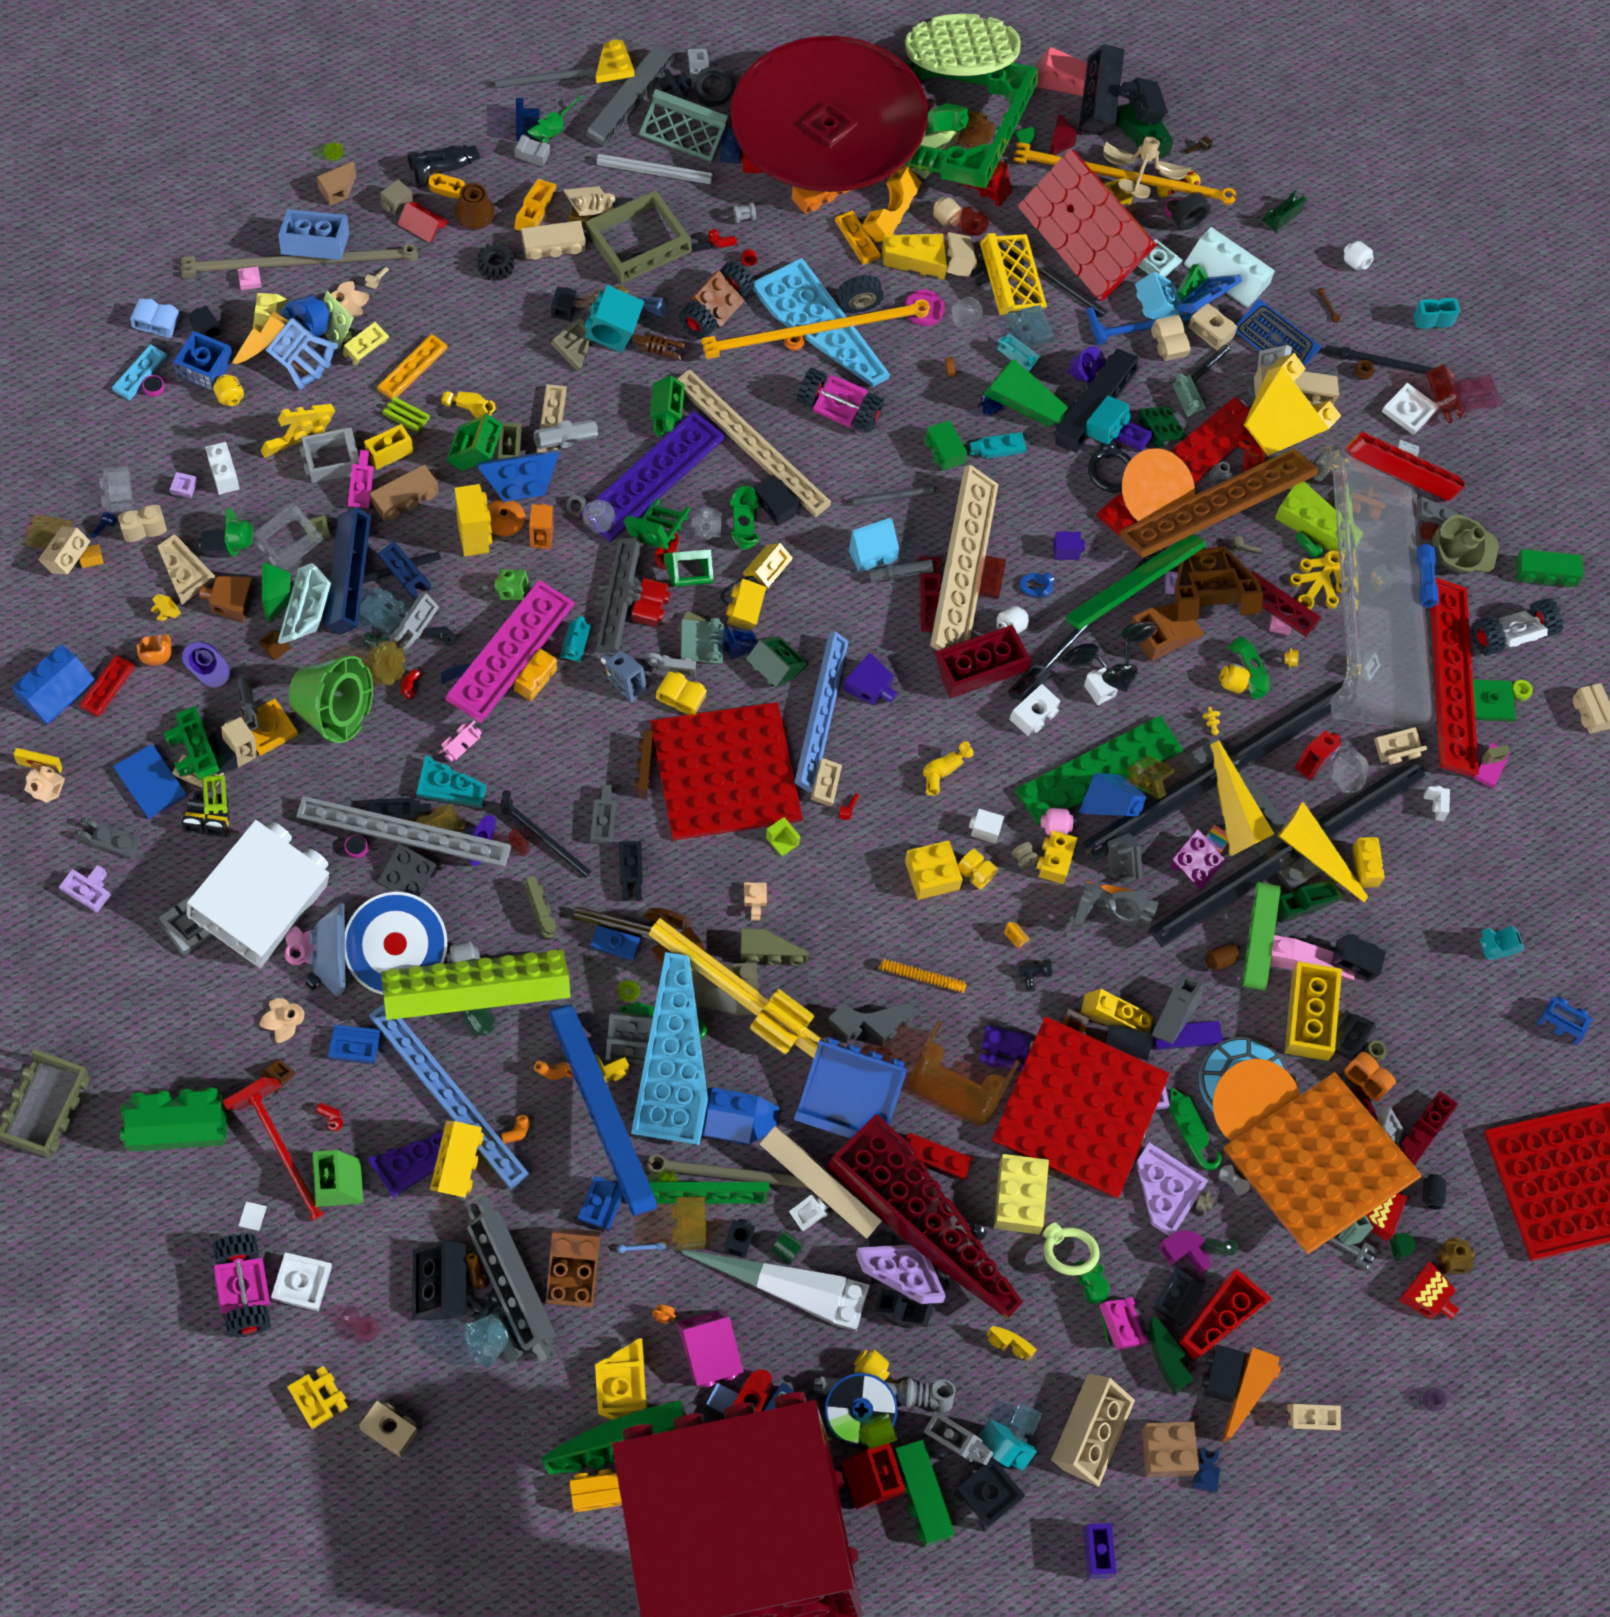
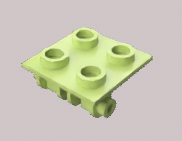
M327 291L323 302L329 310L330 323H327L326 329L328 330L325 335L330 341L338 343L337 348L340 349L343 342L346 341L348 343L353 339L352 333L348 331L353 317Z

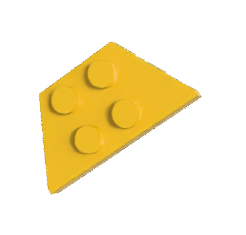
M642 1338L595 1364L598 1415L613 1420L646 1408Z

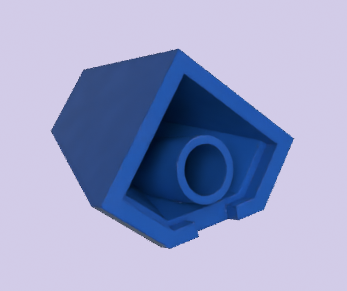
M1095 773L1079 812L1081 814L1138 816L1143 809L1146 796L1122 775Z

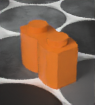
M1361 1052L1344 1070L1346 1076L1353 1083L1361 1086L1364 1093L1377 1102L1396 1083L1393 1075L1386 1069L1379 1067L1377 1061L1366 1052Z

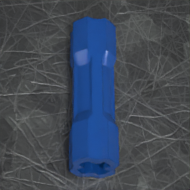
M1424 544L1416 548L1417 565L1420 568L1421 581L1419 588L1420 606L1432 608L1439 604L1434 569L1436 564L1435 547Z

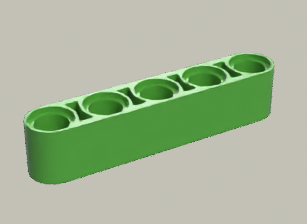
M1257 882L1242 987L1263 991L1266 989L1280 897V886L1262 882Z

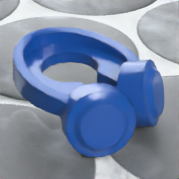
M1050 572L1043 575L1037 573L1027 574L1020 581V589L1029 597H1048L1053 591V576ZM1029 580H1035L1038 584H1043L1045 587L1030 589L1026 583Z

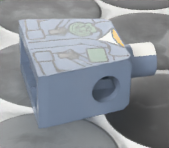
M619 651L614 656L610 652L603 655L601 662L606 667L608 680L631 703L647 691L643 666L623 651Z

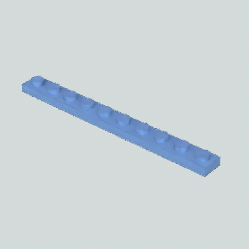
M384 1004L369 1014L372 1022L453 1121L482 1127L481 1133H484L483 1141L480 1147L477 1146V1150L506 1186L511 1190L529 1176L526 1169L403 1019L386 1020Z

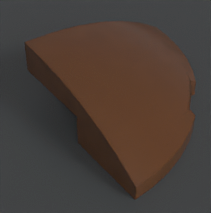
M649 908L643 915L644 918L653 923H656L661 918L682 930L688 928L691 924L690 917L664 908Z

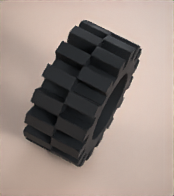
M492 242V246L488 243L486 244V249L482 247L481 252H478L479 272L481 271L482 276L486 275V279L489 280L492 277V281H496V278H499V281H501L503 276L508 278L509 274L513 273L514 255L507 245L503 247V243L499 242L497 246L496 242ZM492 258H500L504 261L500 265L488 263Z

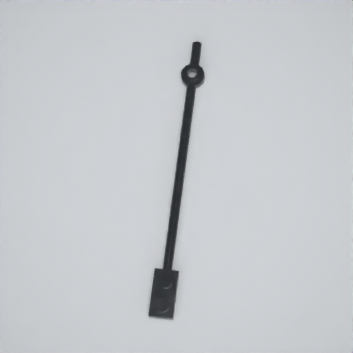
M1163 549L1144 557L1129 573L1161 553ZM1093 622L1081 630L1076 628L1041 665L1033 664L1007 691L1010 698L1024 701L1052 674L1049 668Z

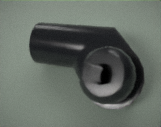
M427 627V638H439L447 646L455 644L456 636L448 627Z

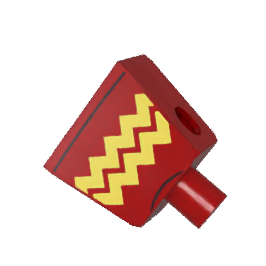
M1396 1194L1366 1215L1373 1226V1229H1371L1372 1233L1385 1241H1388L1393 1236L1407 1196Z
M1431 1262L1421 1270L1399 1298L1400 1302L1431 1320L1440 1311L1452 1320L1460 1310L1449 1301L1456 1292L1455 1288Z

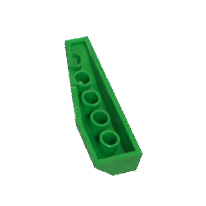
M681 1400L644 1408L643 1410L618 1417L585 1431L542 1456V1462L549 1475L578 1472L582 1470V1466L594 1468V1470L604 1469V1464L615 1463L612 1443L624 1441L622 1432L624 1429L637 1425L651 1424L653 1425L654 1434L675 1430L673 1420L687 1415Z

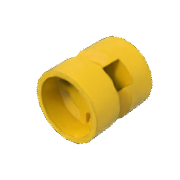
M975 848L970 850L958 864L960 873L965 878L970 877V882L979 890L984 888L998 871V868L989 860L984 861V856Z

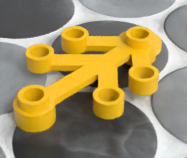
M1332 550L1324 558L1303 559L1299 568L1305 573L1310 572L1314 567H1325L1320 572L1294 573L1291 575L1289 583L1293 587H1299L1302 583L1315 581L1308 593L1301 595L1297 601L1306 604L1312 610L1314 598L1323 586L1327 596L1326 606L1328 608L1337 607L1339 598L1335 595L1329 575L1331 572H1334L1337 580L1335 590L1338 593H1346L1349 588V584L1345 580L1342 571L1345 559L1340 551ZM1303 564H1308L1309 567H1304ZM1293 578L1298 579L1299 582H1295ZM1339 585H1344L1345 588L1342 589L1339 587Z

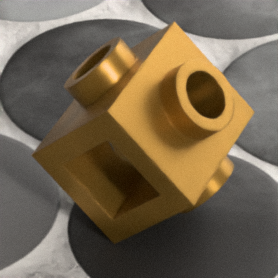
M1450 1238L1440 1247L1438 1259L1443 1265L1444 1275L1467 1274L1473 1268L1474 1251L1473 1248H1470L1469 1240L1461 1241L1460 1238Z

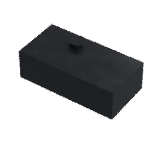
M1103 44L1088 55L1078 130L1100 135L1115 125L1119 99L1118 88L1121 83L1125 49Z

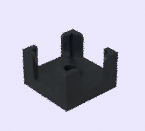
M994 1458L957 1487L954 1492L961 1503L965 1501L979 1518L977 1523L985 1532L1011 1508L1013 1509L1025 1497L1024 1493Z

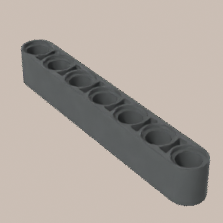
M655 45L634 71L635 76L628 78L591 124L587 132V138L606 147L657 81L663 76V71L671 66L675 54L659 45Z

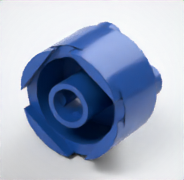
M307 295L292 300L281 309L280 316L287 319L288 322L291 318H294L314 336L323 335L328 330L326 328L327 323H330L329 310L325 303L314 298L316 297L314 295Z

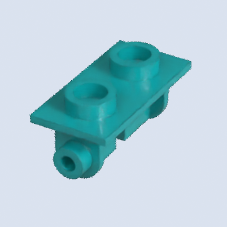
M1010 333L1005 338L1001 337L998 341L1000 345L997 350L1011 360L1014 358L1028 372L1040 357V355Z
M577 616L576 619L570 620L560 658L581 662L591 624H586L584 617Z

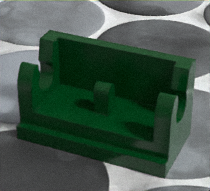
M1293 191L1289 198L1279 206L1267 211L1262 220L1277 232L1303 211L1307 200L1304 196L1297 200L1295 198L1297 192Z

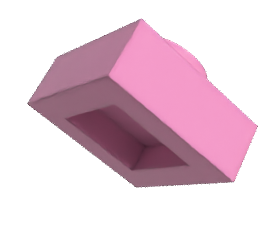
M258 267L238 269L241 290L261 288Z
M1281 611V613L1285 616L1293 615L1292 613ZM1271 614L1269 631L1290 635L1292 628Z

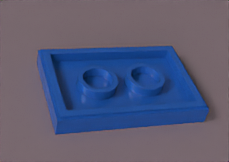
M152 744L113 766L148 819L187 797L186 792Z

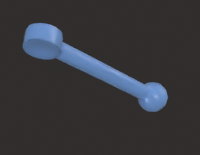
M666 1243L635 1246L620 1244L617 1246L619 1253L631 1250L666 1249Z

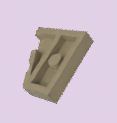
M578 318L550 343L577 372L583 365L582 363L591 341L584 337L587 329L584 328L585 322L581 318Z

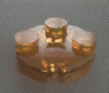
M979 112L967 113L969 117L966 128L960 130L959 144L971 148L981 144L989 145L994 136V123L990 122L985 114ZM973 128H977V131L979 132H973L971 130H973Z

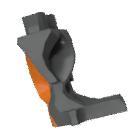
M1086 881L1076 908L1071 930L1080 931L1086 916L1094 907L1103 908V913L1119 919L1127 926L1136 927L1138 921L1150 925L1152 917L1156 913L1158 901L1148 899L1149 892L1147 890L1134 891L1118 886H1100Z

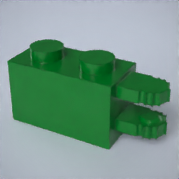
M671 375L653 383L650 419L653 420V431L656 436H662L664 430L671 432L674 428V422L682 419L685 384Z

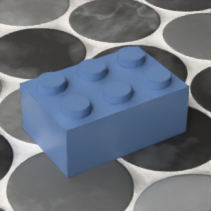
M287 209L278 234L281 254L341 260L349 237L347 215Z

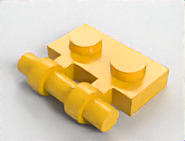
M324 1366L316 1370L319 1379L313 1382L310 1375L307 1374L287 1386L312 1430L333 1418V1414L329 1409L332 1406L336 1405L340 1413L348 1409L344 1401L346 1397L342 1391H338L334 1384L335 1379L333 1375L328 1373ZM325 1387L330 1395L326 1400L323 1399L319 1392V1389Z

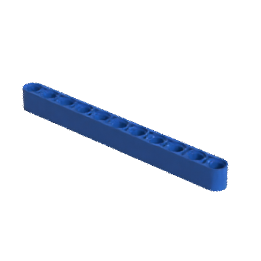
M567 1004L550 1009L549 1017L632 1216L656 1210L657 1204L653 1191L573 1005Z

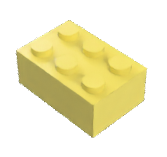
M1008 1154L1002 1155L999 1162L993 1229L1038 1235L1041 1233L1044 1225L1049 1160Z

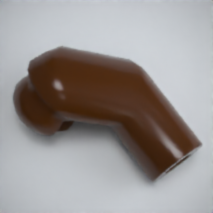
M470 1253L466 1256L472 1285L477 1289L480 1287L486 1288L489 1279L486 1275H483L477 1254Z

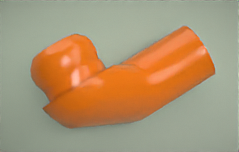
M519 1115L511 1131L500 1133L504 1144L525 1138L530 1128L528 1117L526 1115Z

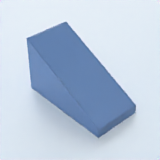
M641 297V300L644 301L643 310L661 317L664 316L668 307L663 298Z

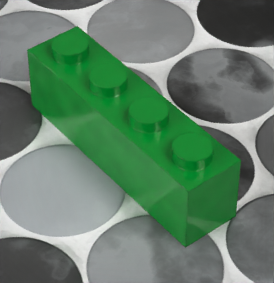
M920 1440L895 1448L893 1454L905 1488L903 1495L907 1494L910 1502L907 1504V1509L910 1517H915L918 1526L915 1527L918 1541H923L924 1547L952 1539L955 1533L924 1441Z

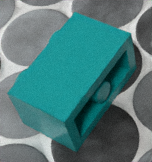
M1107 396L1088 419L1087 436L1109 444L1113 438L1118 436L1123 425L1129 422V404Z

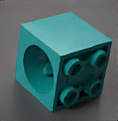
M606 285L604 291L599 290L596 300H594L590 308V316L584 325V328L587 329L584 337L622 353L634 332L644 301Z

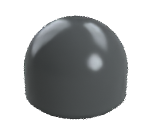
M573 495L566 501L567 511L576 516H580V513L588 506L587 500L581 495ZM575 500H579L582 505L581 510L578 512L573 511L571 508V504Z

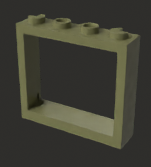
M656 190L586 221L587 235L621 284L692 252L691 238ZM656 207L677 238L621 263L600 232Z

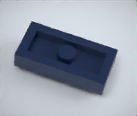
M728 127L722 136L719 162L739 164L741 148L735 138L733 128Z

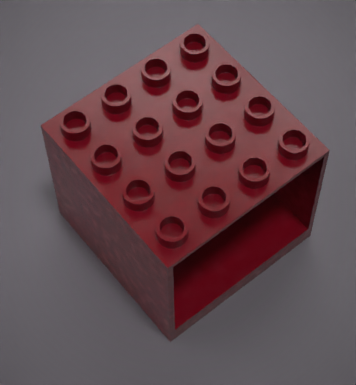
M804 1392L787 1393L774 1398L775 1409L755 1412L754 1403L735 1404L724 1409L725 1419L705 1423L703 1414H688L673 1420L675 1430L654 1434L653 1425L651 1424L632 1426L622 1431L624 1441L612 1443L641 1617L863 1616L853 1565L859 1560L858 1551L855 1548L849 1547L838 1488L844 1483L841 1472L833 1468L829 1443L816 1400L806 1402Z

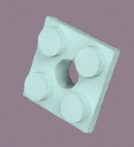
M1155 239L1154 241L1157 246L1141 261L1138 267L1148 275L1154 271L1166 277L1182 263V259ZM1154 257H1159L1162 261H1157Z

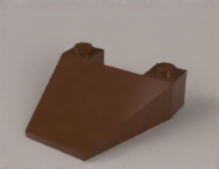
M1225 546L1203 548L1180 563L1174 588V611L1178 621L1199 619V606L1237 603L1241 615L1262 613L1263 591L1258 579Z

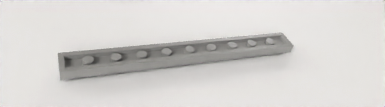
M305 796L302 797L296 816L301 820L504 868L511 849V845Z

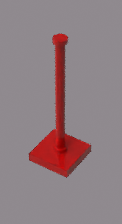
M262 1077L225 1099L223 1103L226 1109L242 1111L249 1106H254L311 1214L310 1219L313 1222L325 1214L318 1207H315V1201L262 1103L264 1097L281 1088L278 1079Z

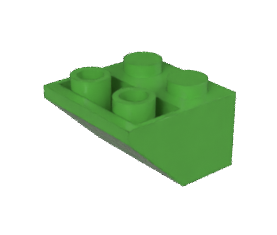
M338 1150L313 1151L315 1207L363 1204L360 1159Z

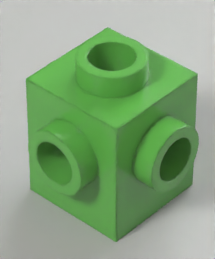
M501 569L498 578L495 579V590L498 591L501 600H523L530 587L526 570Z

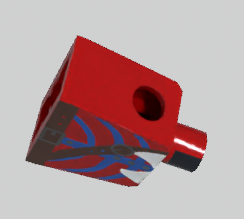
M1323 731L1307 746L1294 768L1311 781L1332 760L1341 746L1340 735L1335 732L1330 734L1328 731ZM1314 754L1319 757L1316 762L1313 760Z

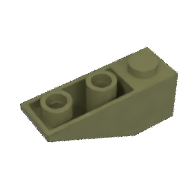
M741 929L740 962L756 964L768 962L769 965L790 963L793 966H801L804 963H808L809 952L765 929Z

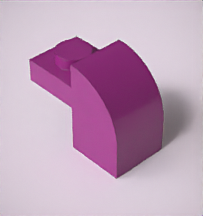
M1188 1230L1175 1232L1161 1241L1158 1249L1171 1266L1187 1257L1200 1276L1212 1266L1208 1254L1200 1249L1205 1240L1195 1232Z

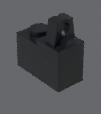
M1136 77L1132 82H1123L1121 87L1118 88L1119 96L1127 98L1130 105L1134 106L1138 121L1157 125L1168 113L1157 81Z

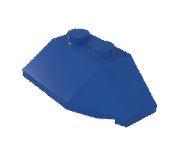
M714 1087L707 1088L708 1102L702 1129L703 1137L750 1145L766 1136L777 1125L780 1108L756 1095Z

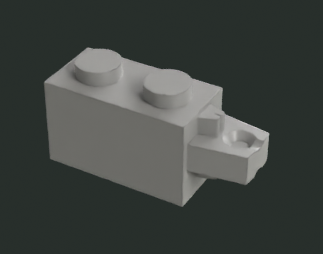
M937 1411L924 1430V1433L970 1462L974 1460L987 1465L993 1455V1452L983 1444L984 1441Z

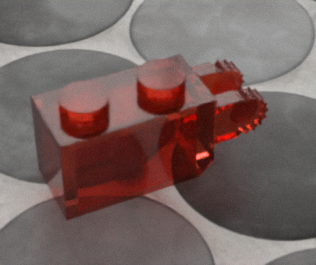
M1445 364L1426 372L1435 402L1443 412L1447 423L1453 422L1451 412L1455 410L1460 419L1465 417L1462 409L1464 404L1453 373Z

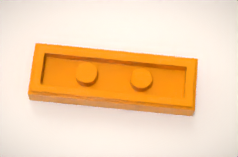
M853 210L835 217V222L863 265L880 259V252L862 227Z

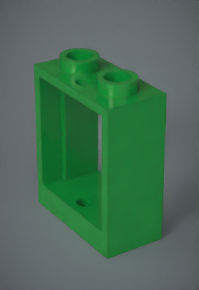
M484 414L458 426L446 461L460 471H465L477 466L480 462L491 460L503 424L489 414Z

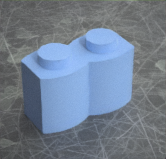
M139 299L130 320L132 327L137 330L171 338L180 316L179 311L170 304L163 305L157 304L152 299Z

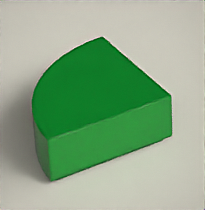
M1029 127L1015 131L1014 136L1017 142L1031 144L1034 138V128Z

